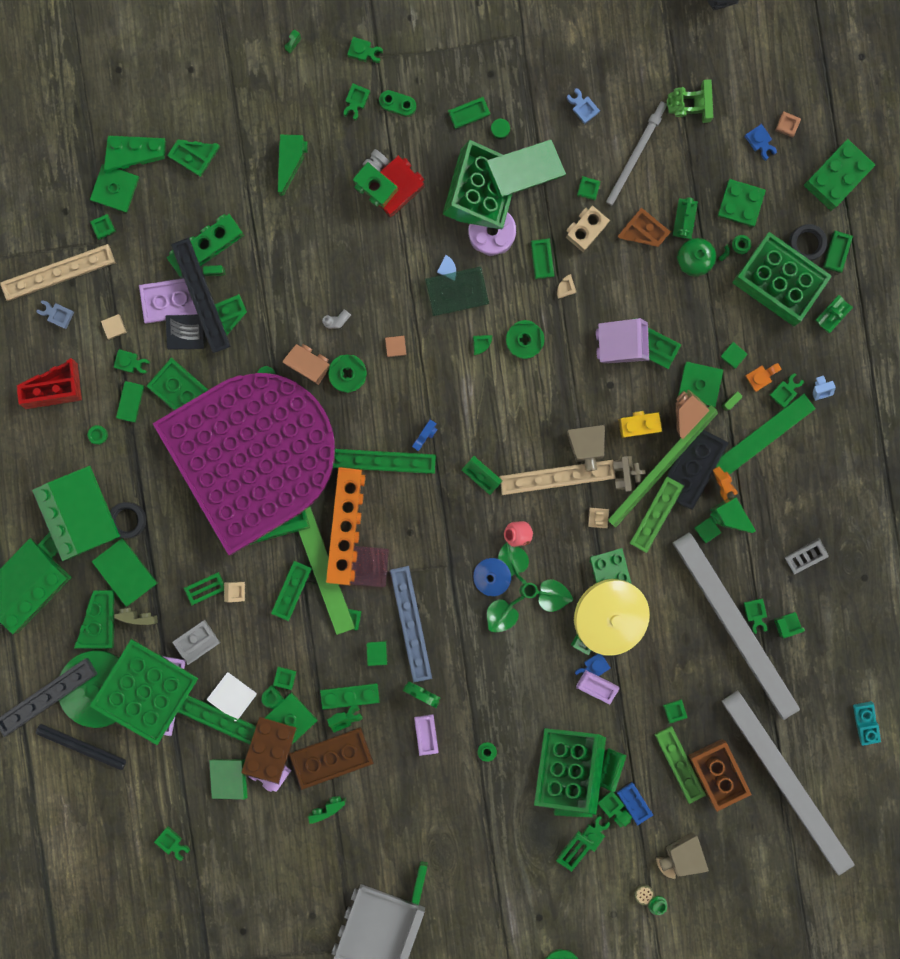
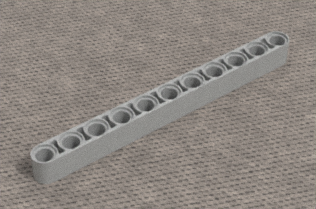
M688 532L674 541L673 545L780 717L785 720L800 710L799 706L693 536Z
M737 690L722 700L723 705L835 873L840 876L855 866L740 692Z

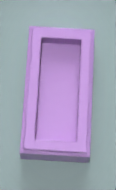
M585 670L576 685L577 689L609 705L619 690L617 685Z
M434 715L414 717L419 756L439 753Z

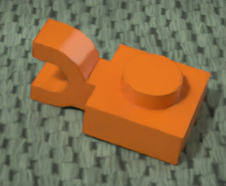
M778 363L766 370L763 366H760L745 375V377L756 392L771 383L770 376L782 369Z
M720 467L713 469L716 481L721 489V497L724 501L728 499L727 494L732 491L734 495L738 494L735 487L730 484L732 479L728 472L724 473Z

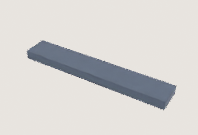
M409 566L391 569L390 573L413 683L432 679Z

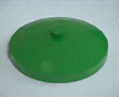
M102 650L82 653L67 663L60 676L85 658H89L98 675L59 701L60 705L69 718L82 726L100 728L111 725L116 721L89 706L120 657Z

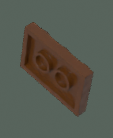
M259 717L241 773L279 785L297 728Z

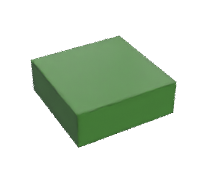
M738 391L735 392L721 407L725 411L730 410L742 398V395Z

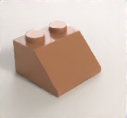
M296 344L285 357L283 363L319 385L329 370L330 364L327 363L329 359L321 354L315 356L311 353L312 349L304 344L302 346Z
M689 389L687 392L683 391L676 399L677 432L682 439L710 411L706 404Z

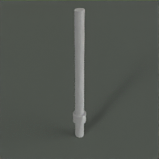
M661 101L655 113L651 114L648 126L606 200L607 204L611 206L614 204L653 130L661 122V116L667 107L666 103Z

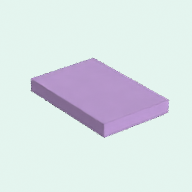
M184 279L139 285L145 324L166 321V315H198Z

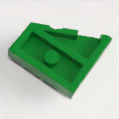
M177 140L167 156L201 177L219 150L220 145L217 143L207 144L198 141Z
M240 294L215 304L226 335H228L247 313L246 307Z

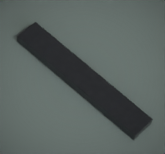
M190 238L172 243L173 252L212 353L231 347Z
M85 658L0 716V731L3 736L10 735L98 675L89 658Z

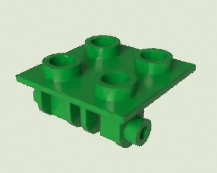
M622 548L590 556L589 562L592 565V574L595 576L593 578L596 580V583L607 579H620L631 583Z

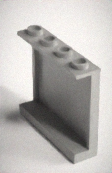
M360 884L359 889H354L351 900L354 903L352 908H347L344 917L347 919L346 925H341L338 936L341 937L339 944L335 943L331 954L335 955L334 959H408L425 913V907Z

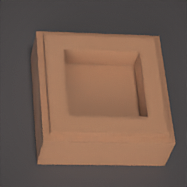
M783 112L775 131L793 138L801 118Z
M404 336L385 338L387 357L407 355Z

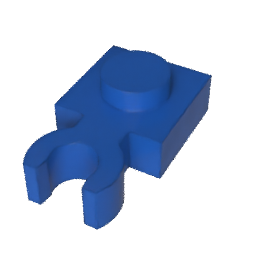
M762 124L745 135V138L755 152L759 149L762 151L761 157L763 160L766 161L769 158L766 151H771L773 155L777 153L776 148L768 144L772 138Z
M431 419L413 444L412 447L419 451L428 437L432 439L438 430L435 428L437 423Z
M596 653L584 661L587 667L578 668L575 674L584 673L587 670L600 676L611 667L602 654Z

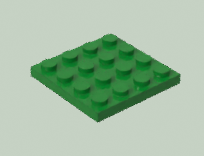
M131 638L89 707L158 745L197 682L198 677Z

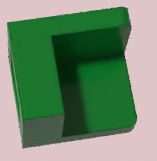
M796 612L774 619L779 636L783 639L805 631L804 627L800 625Z
M387 640L367 643L368 666L388 664Z

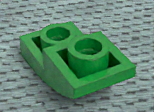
M335 796L329 798L325 805L326 810L323 807L313 809L312 813H309L308 816L309 824L322 821L338 812L345 805L346 797Z

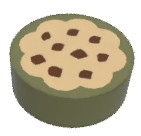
M642 884L635 889L634 895L639 904L648 905L654 897V892L649 885Z

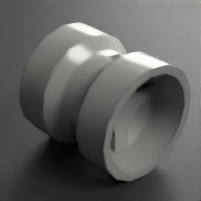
M374 149L370 159H366L363 162V166L369 162L380 172V168L386 166L389 160L378 150Z

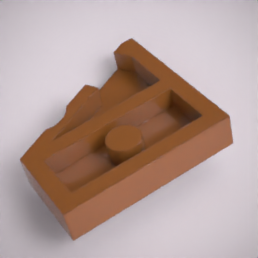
M640 208L618 237L659 247L671 231L643 208Z

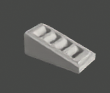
M820 538L786 556L785 559L793 573L796 574L828 558L829 555ZM817 546L821 553L820 555H817V553L814 550V547ZM810 550L814 558L810 559L806 551ZM803 553L805 559L807 560L806 563L802 561L800 554ZM796 557L800 564L799 567L796 566L793 558Z

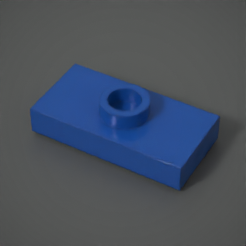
M633 782L616 791L637 825L653 816V813Z

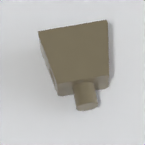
M600 425L568 430L567 436L576 462L585 461L586 471L597 470L596 459L604 457L605 426Z
M690 833L667 846L666 849L669 857L659 860L663 871L673 868L677 876L709 871L698 836L694 833Z

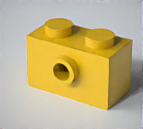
M644 411L634 412L632 417L618 419L621 438L662 432L659 412L645 415Z

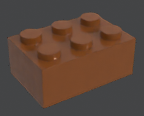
M718 740L688 755L716 811L752 795L725 740Z

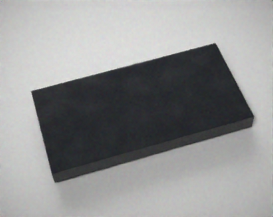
M703 430L679 456L667 475L669 478L684 485L676 500L677 503L693 511L713 474V469L717 467L729 442Z

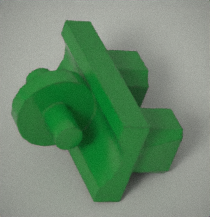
M837 295L816 318L815 322L827 333H830L853 307L840 295Z

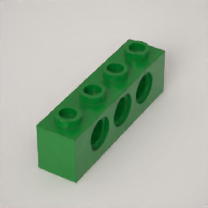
M224 214L217 218L216 223L211 227L210 225L204 227L200 231L201 234L197 237H190V241L201 267L245 235L232 216ZM225 230L224 237L216 238L217 231ZM203 241H209L207 249L203 250L200 248ZM172 250L169 252L167 259L179 277L184 279Z

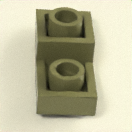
M131 608L119 609L120 613L114 614L115 619L130 624L151 625L158 623L157 615L151 616V613L139 614L140 618H138L137 610L131 611Z

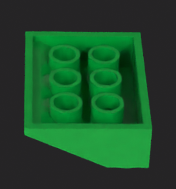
M469 140L461 148L443 215L463 223L501 230L504 228L512 194L499 198L485 165L487 160L502 156L503 154L472 140Z
M768 232L732 283L795 327L803 320L832 276Z
M91 466L77 470L32 490L62 561L77 557L120 537Z
M29 538L0 568V623L12 634L19 633L72 578L59 564L40 549L32 538Z
M545 728L534 806L596 815L606 737L599 734Z

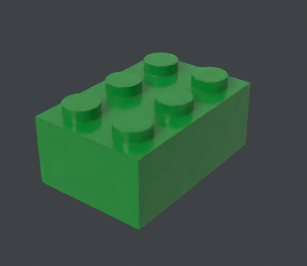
M847 139L803 186L832 211L873 169L875 164Z

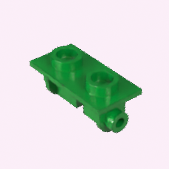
M689 197L686 199L679 198L673 236L692 239L698 201H693V198Z

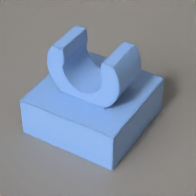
M824 376L817 377L812 395L815 401L832 396L836 388L834 382L826 383Z

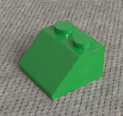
M730 497L710 509L712 512L710 516L715 524L718 523L720 526L747 533H754L756 531L737 497Z

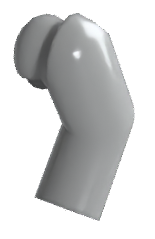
M344 309L338 317L324 316L322 322L329 329L341 328L351 314Z

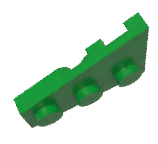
M108 136L104 165L105 174L115 169H126L131 165L139 163L143 165L165 159V138Z
M114 590L93 591L74 648H114Z

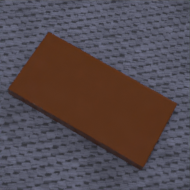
M361 727L289 753L301 790L374 764Z

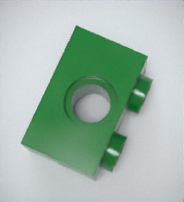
M369 162L365 164L353 179L354 188L362 195L365 192L370 197L369 201L376 207L380 205L384 208L398 191V187ZM371 183H378L380 185L379 189L376 191L370 190L369 186Z

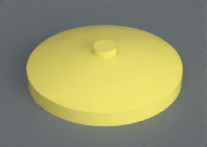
M607 579L591 586L579 599L574 613V625L578 637L590 650L602 655H618L633 648L644 636L649 623V606L646 598L634 585L620 579Z

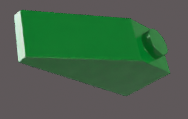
M280 134L278 193L280 196H284L304 160V153H308V141H305L303 135Z

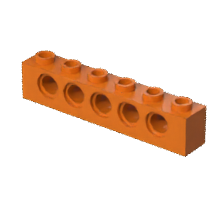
M338 468L326 583L350 586L351 582L355 580V570H352L353 562L356 563L357 551H354L355 543L359 542V532H356L357 524L361 523V513H358L359 505L363 504V494H360L361 486L365 485V475H362V470ZM348 484H354L356 490L354 493L348 494L345 491V487ZM346 503H352L354 509L352 512L346 513L343 510V506ZM344 522H350L352 528L348 532H343L341 525ZM342 541L349 542L350 547L347 551L339 549V544ZM340 560H346L348 564L347 568L343 571L337 568V563Z

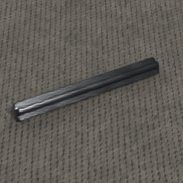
M43 724L37 727V735L119 770H123L126 765L125 759Z

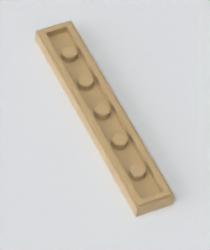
M107 244L0 282L6 301H11L116 262L111 248Z
M613 460L596 462L597 470L586 471L585 464L499 476L502 480L500 484L502 495L616 479Z

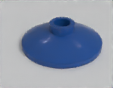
M485 559L474 570V583L483 594L498 596L504 593L510 586V569L499 559ZM488 575H492L494 580L489 581Z

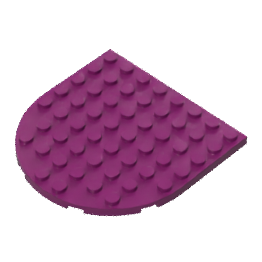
M255 373L230 378L153 423L229 556L305 511L320 496L333 469L335 439L325 410L309 391L296 382L282 376Z

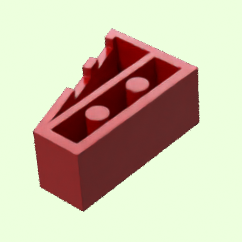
M70 358L66 360L67 362L57 367L54 366L49 371L18 384V404L24 409L81 401L78 364Z

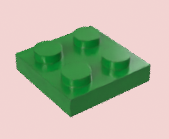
M729 179L717 217L754 228L766 190Z

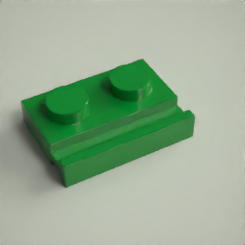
M648 328L649 360L669 369L682 344Z

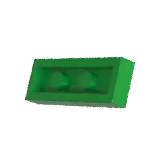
M297 561L293 562L271 614L287 621L290 620L312 570L311 567Z
M378 683L320 690L322 710L380 703Z

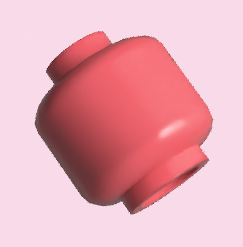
M525 521L511 522L504 531V538L512 547L526 546L533 537L532 528Z

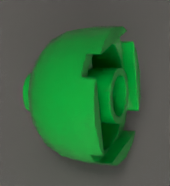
M693 238L681 246L678 251L677 260L684 273L689 276L699 277L711 271L715 265L716 251L713 245L706 239Z

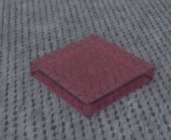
M354 546V551H357L356 563L353 562L352 570H355V580L351 584L386 587L389 549Z

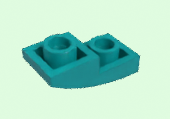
M870 701L854 704L855 720L861 745L880 743L879 724L876 722L874 703Z

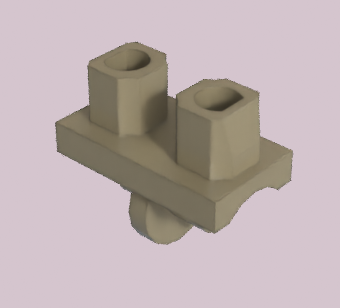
M625 456L622 459L613 461L614 471L624 472V478L615 479L616 489L635 490V482H641L640 474H646L645 470H640L639 463L633 464L632 456Z

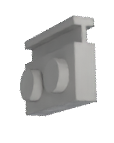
M204 620L172 643L185 659L187 665H189L221 642L217 639L206 620Z

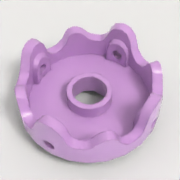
M507 213L504 228L502 230L498 229L497 234L493 236L487 233L488 227L469 224L468 235L471 245L475 250L488 256L507 252L515 240L516 225L509 213Z

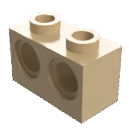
M593 205L590 209L585 208L579 215L581 218L577 224L573 222L566 230L568 232L566 238L582 252L589 247L610 221ZM588 217H595L598 223L596 225L589 224ZM575 232H584L585 238L577 239Z

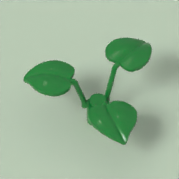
M507 542L502 546L498 559L508 566L511 576L515 574L522 582L519 589L521 596L509 605L505 600H496L489 605L486 616L490 632H503L513 627L518 620L519 614L516 609L511 607L524 598H534L537 594L540 595L538 603L543 610L548 612L560 610L573 601L569 590L556 580L549 579L543 581L540 585V591H538L535 584L527 583L519 575V573L527 569L529 564L526 552L520 547L510 546Z

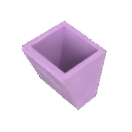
M639 318L598 324L599 329H596V339L599 340L597 358L600 359L601 363L649 361L648 322Z

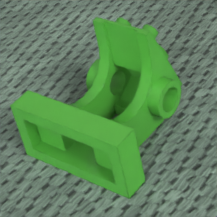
M703 80L701 91L686 92L684 87L675 88L674 92L668 94L667 98L669 113L675 114V117L702 113V122H711L713 119L712 81ZM683 99H694V107H685Z

